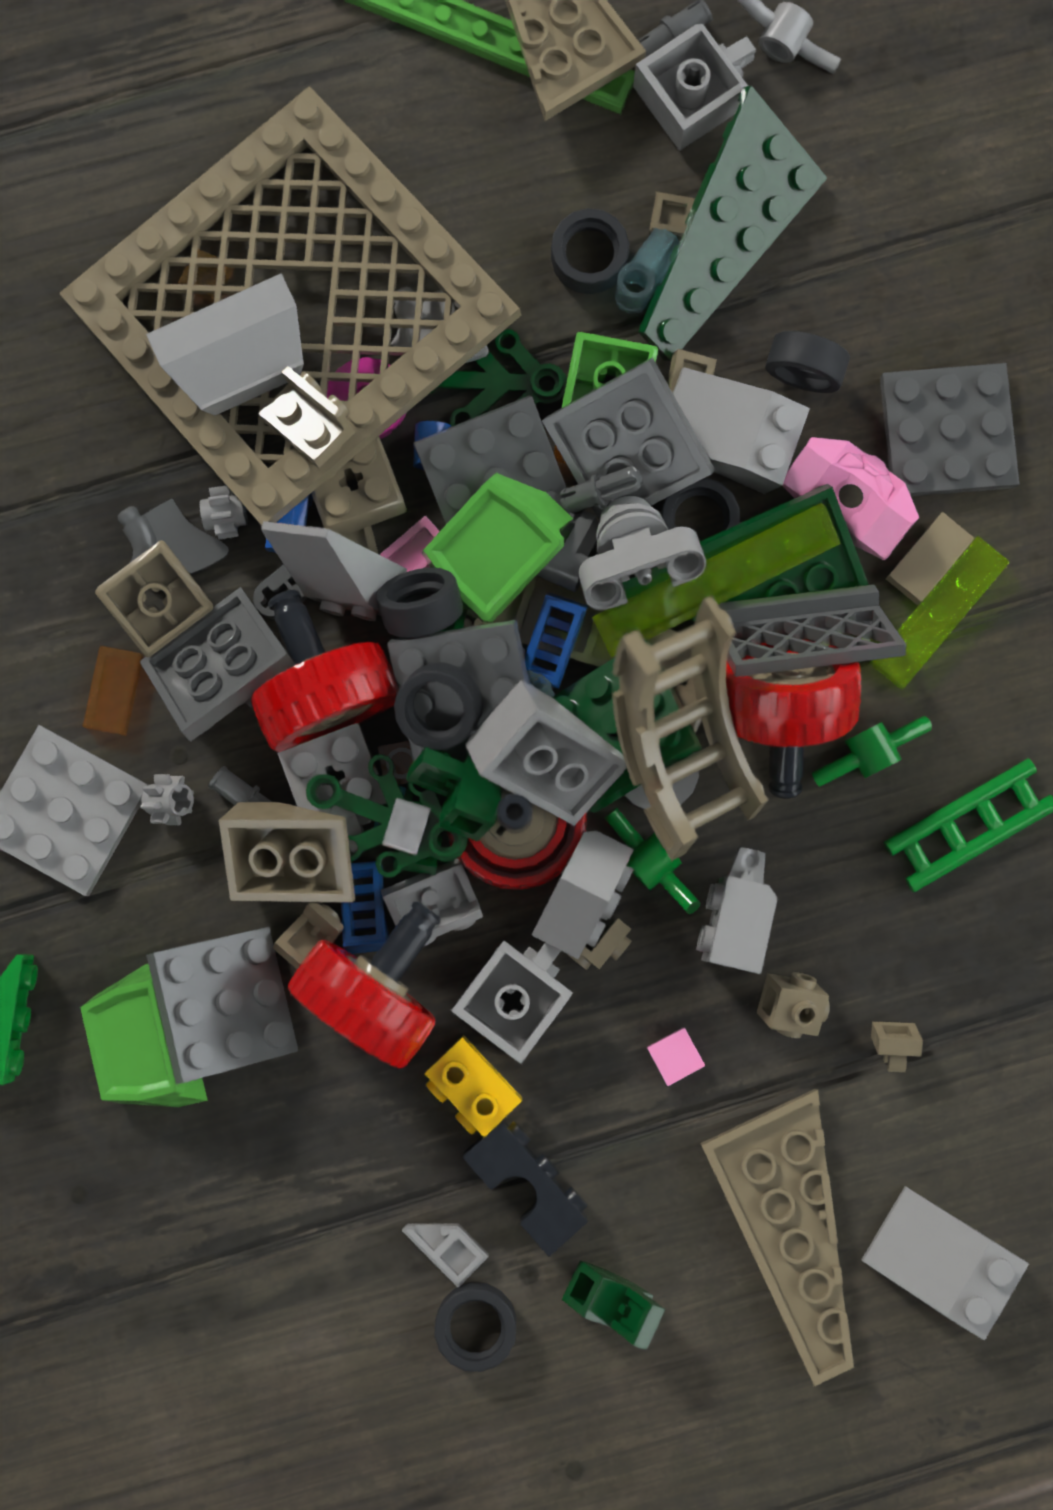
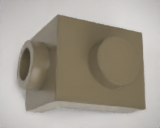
M309 902L300 917L274 943L273 949L298 969L317 942L327 940L335 944L344 926L340 923L339 916L332 908L324 904L320 905L317 902Z
M616 918L591 951L584 947L578 959L569 954L567 955L586 970L591 964L600 969L609 957L617 961L632 942L626 937L631 928L619 918Z

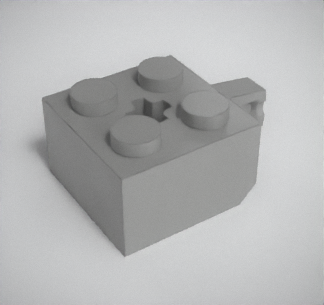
M696 24L637 63L633 87L678 150L681 151L736 113L740 104L737 101L743 87L748 86L742 78L744 74L742 68L754 60L756 48L747 36L727 48L723 44L718 45L703 24Z
M358 723L278 753L297 807L345 817L347 835L356 836L363 833L364 829L362 826L371 823V820L338 806L330 809L314 807L306 797V786L314 776L319 774L330 775V772L333 770L339 774H345V778L339 781L342 790L385 807L388 806L378 781L369 774L368 763L373 755L363 728ZM375 763L373 766V770L376 775L380 776L378 768ZM326 784L321 785L317 790L318 797L324 801L330 799L333 795L332 787ZM348 840L351 852H357L356 843L353 840Z
M598 831L584 832L532 936L577 959L580 957L586 944L594 947L606 925L599 921L600 918L604 920L610 919L621 898V895L614 892L615 889L622 892L633 872L632 868L626 866L633 849Z
M738 848L728 876L719 878V883L711 884L706 902V909L712 910L709 926H701L696 947L697 951L703 952L702 961L761 974L777 903V897L771 887L763 884L764 852L749 848Z
M504 940L451 1011L521 1064L573 994L571 990L554 978L560 969L553 965L552 962L561 950L545 942L538 952L529 946L525 953L522 954ZM515 990L522 993L520 1002L524 1007L521 1010L512 1008L510 1012L504 1010L505 1000L501 997L502 993L506 991L512 994Z

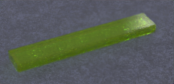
M820 503L706 560L704 572L696 579L673 587L669 578L627 599L628 603L607 609L593 616L592 619L609 655L614 657L622 637L638 631L643 639L648 640L696 616L704 599L712 596L718 605L841 543L826 506Z

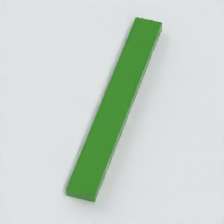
M344 0L530 77L513 23L509 19L462 0ZM630 69L583 99L621 114L633 88L635 71Z

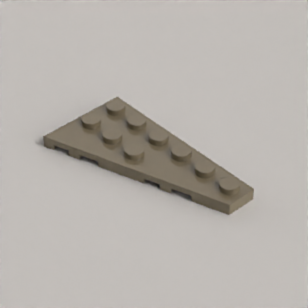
M505 0L544 121L634 68L637 63L645 59L646 50L607 0Z
M813 1089L700 1143L814 1386L854 1368L848 1318L845 1312L842 1271L838 1258V1241L817 1089Z

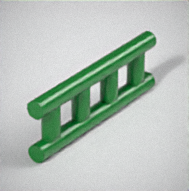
M1029 758L883 842L891 856L903 850L916 872L905 878L908 887L913 893L1053 812V796L1048 795L1038 800L1026 778L1037 773L1034 763ZM1012 788L1024 810L1002 821L990 799ZM976 809L988 831L966 842L954 820ZM940 830L952 851L930 863L918 841Z

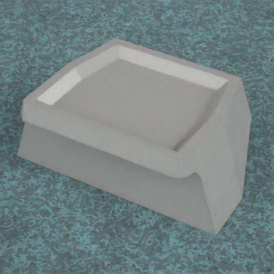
M282 273L146 334L160 367L192 399L200 410L212 415L220 414L288 383L281 371L288 366L300 376L304 365L297 306Z

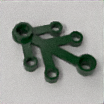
M505 329L496 337V350L503 357H512L525 374H509L488 351L485 357L475 360L484 372L455 371L429 394H432L437 388L483 390L464 408H458L453 411L450 417V423L453 427L456 425L455 421L459 416H467L469 419H473L483 415L509 391L525 392L517 400L532 396L535 405L538 403L543 405L555 404L564 397L567 377L564 371L554 364H540L520 343L519 335L513 330ZM505 338H511L516 344L511 349H504L500 343ZM543 380H551L555 386L551 391H543L539 384Z
M383 754L375 755L370 759L368 771L378 781L388 807L342 790L339 781L328 774L314 776L306 786V797L314 807L330 809L338 806L382 824L356 836L348 835V840H353L357 845V852L350 857L351 861L357 860L363 851L383 843L396 799L404 800L394 776V762ZM378 760H386L389 763V771L384 776L376 775L373 770V766ZM409 781L410 791L420 797L423 806L431 808L428 817L429 823L426 824L417 855L403 851L398 853L386 851L379 855L376 861V868L385 877L397 876L402 868L429 856L440 861L455 860L463 854L467 846V837L438 826L442 808L435 792L428 789L424 792H419L414 788L413 783ZM329 784L333 789V795L328 800H321L318 797L317 790L321 785ZM444 831H449L454 836V843L449 848H442L438 844V836ZM386 856L396 858L398 867L394 872L388 873L383 870L382 860Z

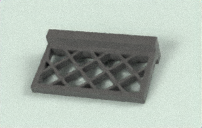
M875 585L717 603L719 608L729 615L732 626L736 631L727 657L735 677L906 656V643L880 608L879 591ZM843 633L853 634V635H856V636H858V637H857V638L851 637V636H848V635H844ZM802 638H807V639L815 640L816 642H815V643H812V642H808V641L801 640V639H802ZM871 640H875V641H879V642H883V643H874V642H870V641H871ZM761 643H765V644L772 645V646H774V647H773V648H769V647L762 646V645H760V644H761ZM833 645L840 648L834 649L828 646ZM788 650L794 651V652H797V654H790V653H787V651H788ZM746 655L757 658L742 660Z

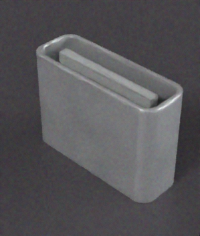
M397 798L382 845L417 855L431 808Z

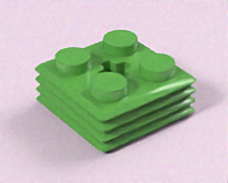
M578 332L575 338L562 408L604 385L601 382H605L607 376L616 378L652 357L656 363L658 348L653 345Z

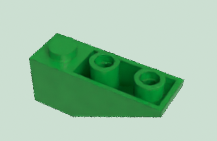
M32 954L16 955L0 976V1085L14 1082L15 1075H20L24 1064V1051L20 1050L22 1033L27 1032L31 1020V1009L26 1007L29 990L34 989L38 975V967L33 964L34 955Z

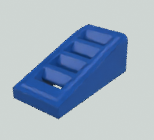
M547 593L545 595L524 658L528 678L558 689L560 688L589 606L554 593ZM552 609L573 615L572 623L551 616ZM549 625L569 632L567 639L544 632L546 626ZM540 642L562 648L561 656L540 649ZM535 657L557 664L556 671L553 672L534 665Z
M376 861L351 863L353 879L373 877V884L354 886L355 896L374 895V901L341 902L342 924L344 926L342 930L343 947L351 954L379 951L389 937L386 904L381 890L384 889V878L376 868ZM375 912V918L354 920L353 914ZM376 930V934L355 936V931Z

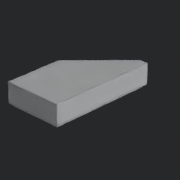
M459 1223L407 1224L402 1229L405 1235L458 1288L489 1257V1254Z

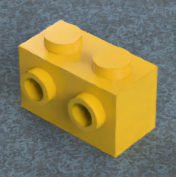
M464 1035L425 1072V1075L430 1079L425 1084L440 1102L444 1103L447 1099L450 1100L459 1110L455 1115L456 1119L472 1135L478 1130L485 1137L522 1102V1096Z

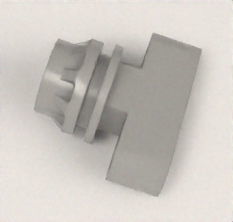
M624 496L613 500L603 509L596 532L598 555L585 560L581 564L578 574L586 603L593 609L607 610L628 603L622 582L630 580V575L635 574L638 582L646 585L652 580L651 568L655 566L658 569L667 567L674 587L699 577L706 568V559L694 530L688 527H676L669 530L661 514L652 508L646 500L636 496Z

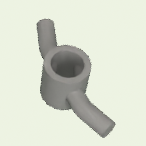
M738 0L746 11L759 24L765 27L758 40V45L767 56L782 63H790L798 53L809 62L834 74L841 58L816 46L806 38L813 26V20L803 8L790 2L779 3L773 12L761 0Z

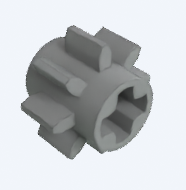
M227 486L209 488L210 497L200 500V513L205 531L215 530V535L218 536V539L238 537L237 527L248 524L245 506L233 495Z
M155 774V784L143 786L141 809H144L151 815L150 823L181 825V816L192 813L194 791L184 784V776Z

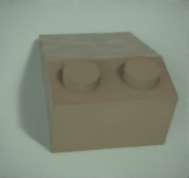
M238 802L219 819L230 901L353 902L355 900L345 817L279 802Z

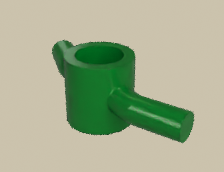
M921 716L888 733L883 722L846 740L845 743L851 753L813 771L812 776L816 784L821 787L859 768L865 779L902 760L896 748L929 732L932 729V724L926 716Z
M617 807L608 812L604 819L624 843L633 849L627 866L633 869L632 873L649 891L660 883L688 914L694 913L699 908L700 901L673 873L682 864L681 860L676 858L671 861L655 832L644 840Z

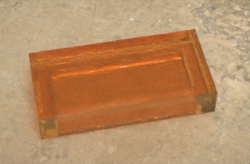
M106 646L99 647L83 728L127 736L142 666L140 661L143 659V654Z

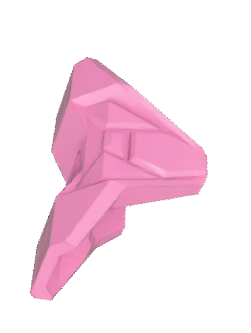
M811 437L788 469L782 485L794 499L825 484L831 485L854 546L882 560L890 556L908 530L920 518L906 483L886 468L885 463L877 456L866 454L847 440ZM853 484L861 489L863 501L859 506L849 508L841 503L839 491L843 486Z

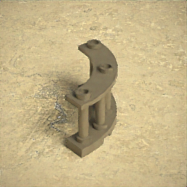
M712 596L703 600L694 626L652 646L645 643L638 631L622 637L613 666V674L616 677L620 676V690L612 694L615 722L623 757L633 786L642 784L651 807L644 810L671 861L686 854L698 838L695 833L696 828L738 806L747 820H750L758 814L768 801L761 782L753 775L743 754L728 704L726 663L728 651L736 631L732 626L729 615L719 608ZM692 647V658L660 673L662 667L659 662ZM693 677L697 701L654 722V696ZM701 719L710 746L665 768L658 746L660 739ZM717 762L730 791L689 813L683 812L672 789L673 784Z

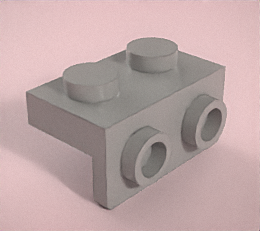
M458 859L437 866L436 875L421 873L381 890L382 897L395 926H397L405 914L409 913L412 909L411 904L415 901L420 902L441 918V923L433 928L432 935L424 946L432 943L437 936L449 931L467 929L476 920L483 917L465 869Z

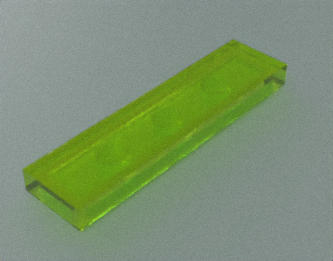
M976 536L936 586L897 630L906 643V656L872 660L870 664L901 690L904 689L1010 561L982 538Z

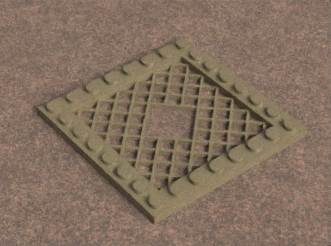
M310 86L59 293L261 526L263 521L274 523L279 521L521 316L520 308ZM308 147L313 154H304L301 152ZM294 163H315L313 180H292ZM322 163L339 181H321ZM286 165L285 180L269 179ZM263 188L284 189L282 206H261ZM291 189L312 190L310 207H290ZM340 190L339 208L318 207L319 191ZM255 191L253 206L238 205ZM348 191L365 209L346 208ZM232 214L252 215L251 231L230 232ZM260 215H280L279 233H258ZM288 216H309L307 234L287 233ZM224 217L222 232L207 231ZM317 217H338L336 235L315 234ZM345 217L366 218L365 235H343ZM375 219L390 236H372L373 220ZM201 240L221 241L219 258H199ZM229 241H249L248 258L227 259ZM257 242H278L276 260H255ZM192 243L191 258L175 257ZM306 243L304 261L284 260L285 244ZM314 243L335 244L333 262L312 261ZM342 244L363 245L362 263L341 262ZM371 245L392 246L391 264L369 263ZM401 247L416 264H398L399 248ZM170 266L190 267L188 285L168 284ZM198 267H218L216 285H196ZM226 268H246L245 285L224 286ZM161 269L159 284L144 283ZM254 269L332 271L325 344L301 343L302 353H324L322 372L301 371V374L306 372L314 380L321 381L320 387L322 391L320 393L326 398L328 381L350 382L348 401L341 402L350 412L346 418L355 433L320 468L287 440H285L284 455L263 454L265 434H279L270 426H266L260 415L258 426L237 425L239 405L260 406V413L274 399L269 398V391L261 394V398L255 397L231 408L229 423L221 414L212 415L200 410L192 399L160 367L146 336L148 332L137 319L155 320L154 330L163 327V320H179L194 313L195 294H215L214 303L223 299V295H234L252 287ZM340 271L361 272L359 290L338 289ZM368 272L390 273L388 291L367 290ZM397 273L419 274L417 292L395 291ZM426 274L443 293L424 292ZM138 292L158 293L156 311L136 310ZM167 293H186L184 312L164 311ZM130 295L127 309L121 301ZM337 298L358 299L356 317H335ZM366 299L387 300L385 318H364ZM394 300L416 301L414 319H393ZM423 301L445 302L444 320H422ZM453 302L458 309L451 314ZM334 326H355L354 345L332 344ZM363 327H384L383 346L361 345ZM392 328H413L412 347L390 346ZM421 329H433L420 340ZM331 353L353 354L351 373L329 372ZM360 354L382 355L380 374L358 373ZM389 355L401 356L388 367ZM357 382H370L356 394ZM237 433L257 434L255 453ZM264 463L274 464L271 467L267 468V466Z

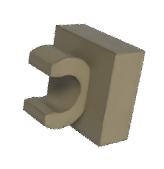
M872 1022L871 1039L878 1055H883L884 1063H888L887 1071L906 1072L907 1056H922L923 1039L915 1023Z

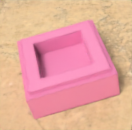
M684 1027L647 1047L667 1086L705 1066Z

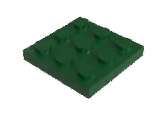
M643 639L645 643L650 644L651 646L653 645L647 639ZM614 657L551 698L623 754L618 738L612 693L620 690V676L616 677L613 674ZM659 662V664H660L661 667H662V669H661V671H660V673H661V672L665 671V669H664L662 663ZM673 687L654 696V722L683 708ZM691 724L661 738L658 744L665 768L702 749ZM626 768L589 811L596 813L642 784L633 786L628 769Z

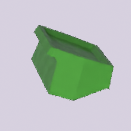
M496 472L423 549L422 555L431 568H442L450 571L455 576L463 609L467 610V615L473 621L479 618L483 623H492L564 547V537L560 532L573 518L548 493Z
M149 964L143 965L96 994L80 1007L101 1100L121 1104L182 1107L208 1101L202 1078L180 1084L175 1082Z

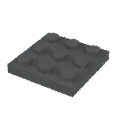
M653 357L542 420L578 484L591 480L592 475L597 473L605 476L624 468L635 466L643 478V485L637 491L620 497H640L646 500L650 506L711 475L715 470ZM595 505L592 506V509L598 519H600V515L605 507Z
M1006 363L887 372L881 375L880 384L889 471L906 483L911 496L1016 488L1019 485Z
M527 396L413 442L445 524L457 514L480 487L496 472L548 493L561 507L560 499L569 497L568 495L565 497L560 495L561 490L565 489L566 485L532 396Z
M241 587L215 605L211 612L151 657H145L140 661L181 732L190 742L203 732L209 730L215 723L238 706L244 704L265 682L295 665V662Z
M517 620L440 631L415 638H395L387 643L398 688L405 683L416 669L429 663L452 664L462 668L475 680L482 698V712L478 724L461 744L448 750H440L448 753L456 760H460L468 751L465 743L519 681L523 680L529 684ZM430 682L423 685L416 692L414 709L419 718L429 727L437 730H449L461 721L464 712L463 703L459 695L448 685ZM409 740L414 761L425 748L417 746Z
M269 927L147 955L176 1084L298 1051Z

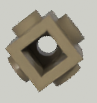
M793 972L791 977L767 973L757 1014L770 1029H776L777 1032L787 1037L801 1038L802 1034L818 1036L822 1022H825L829 1015V995L816 983L817 979L810 975Z

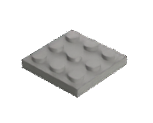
M38 725L0 791V849L80 894L90 896L142 804L143 786L149 785L49 729Z

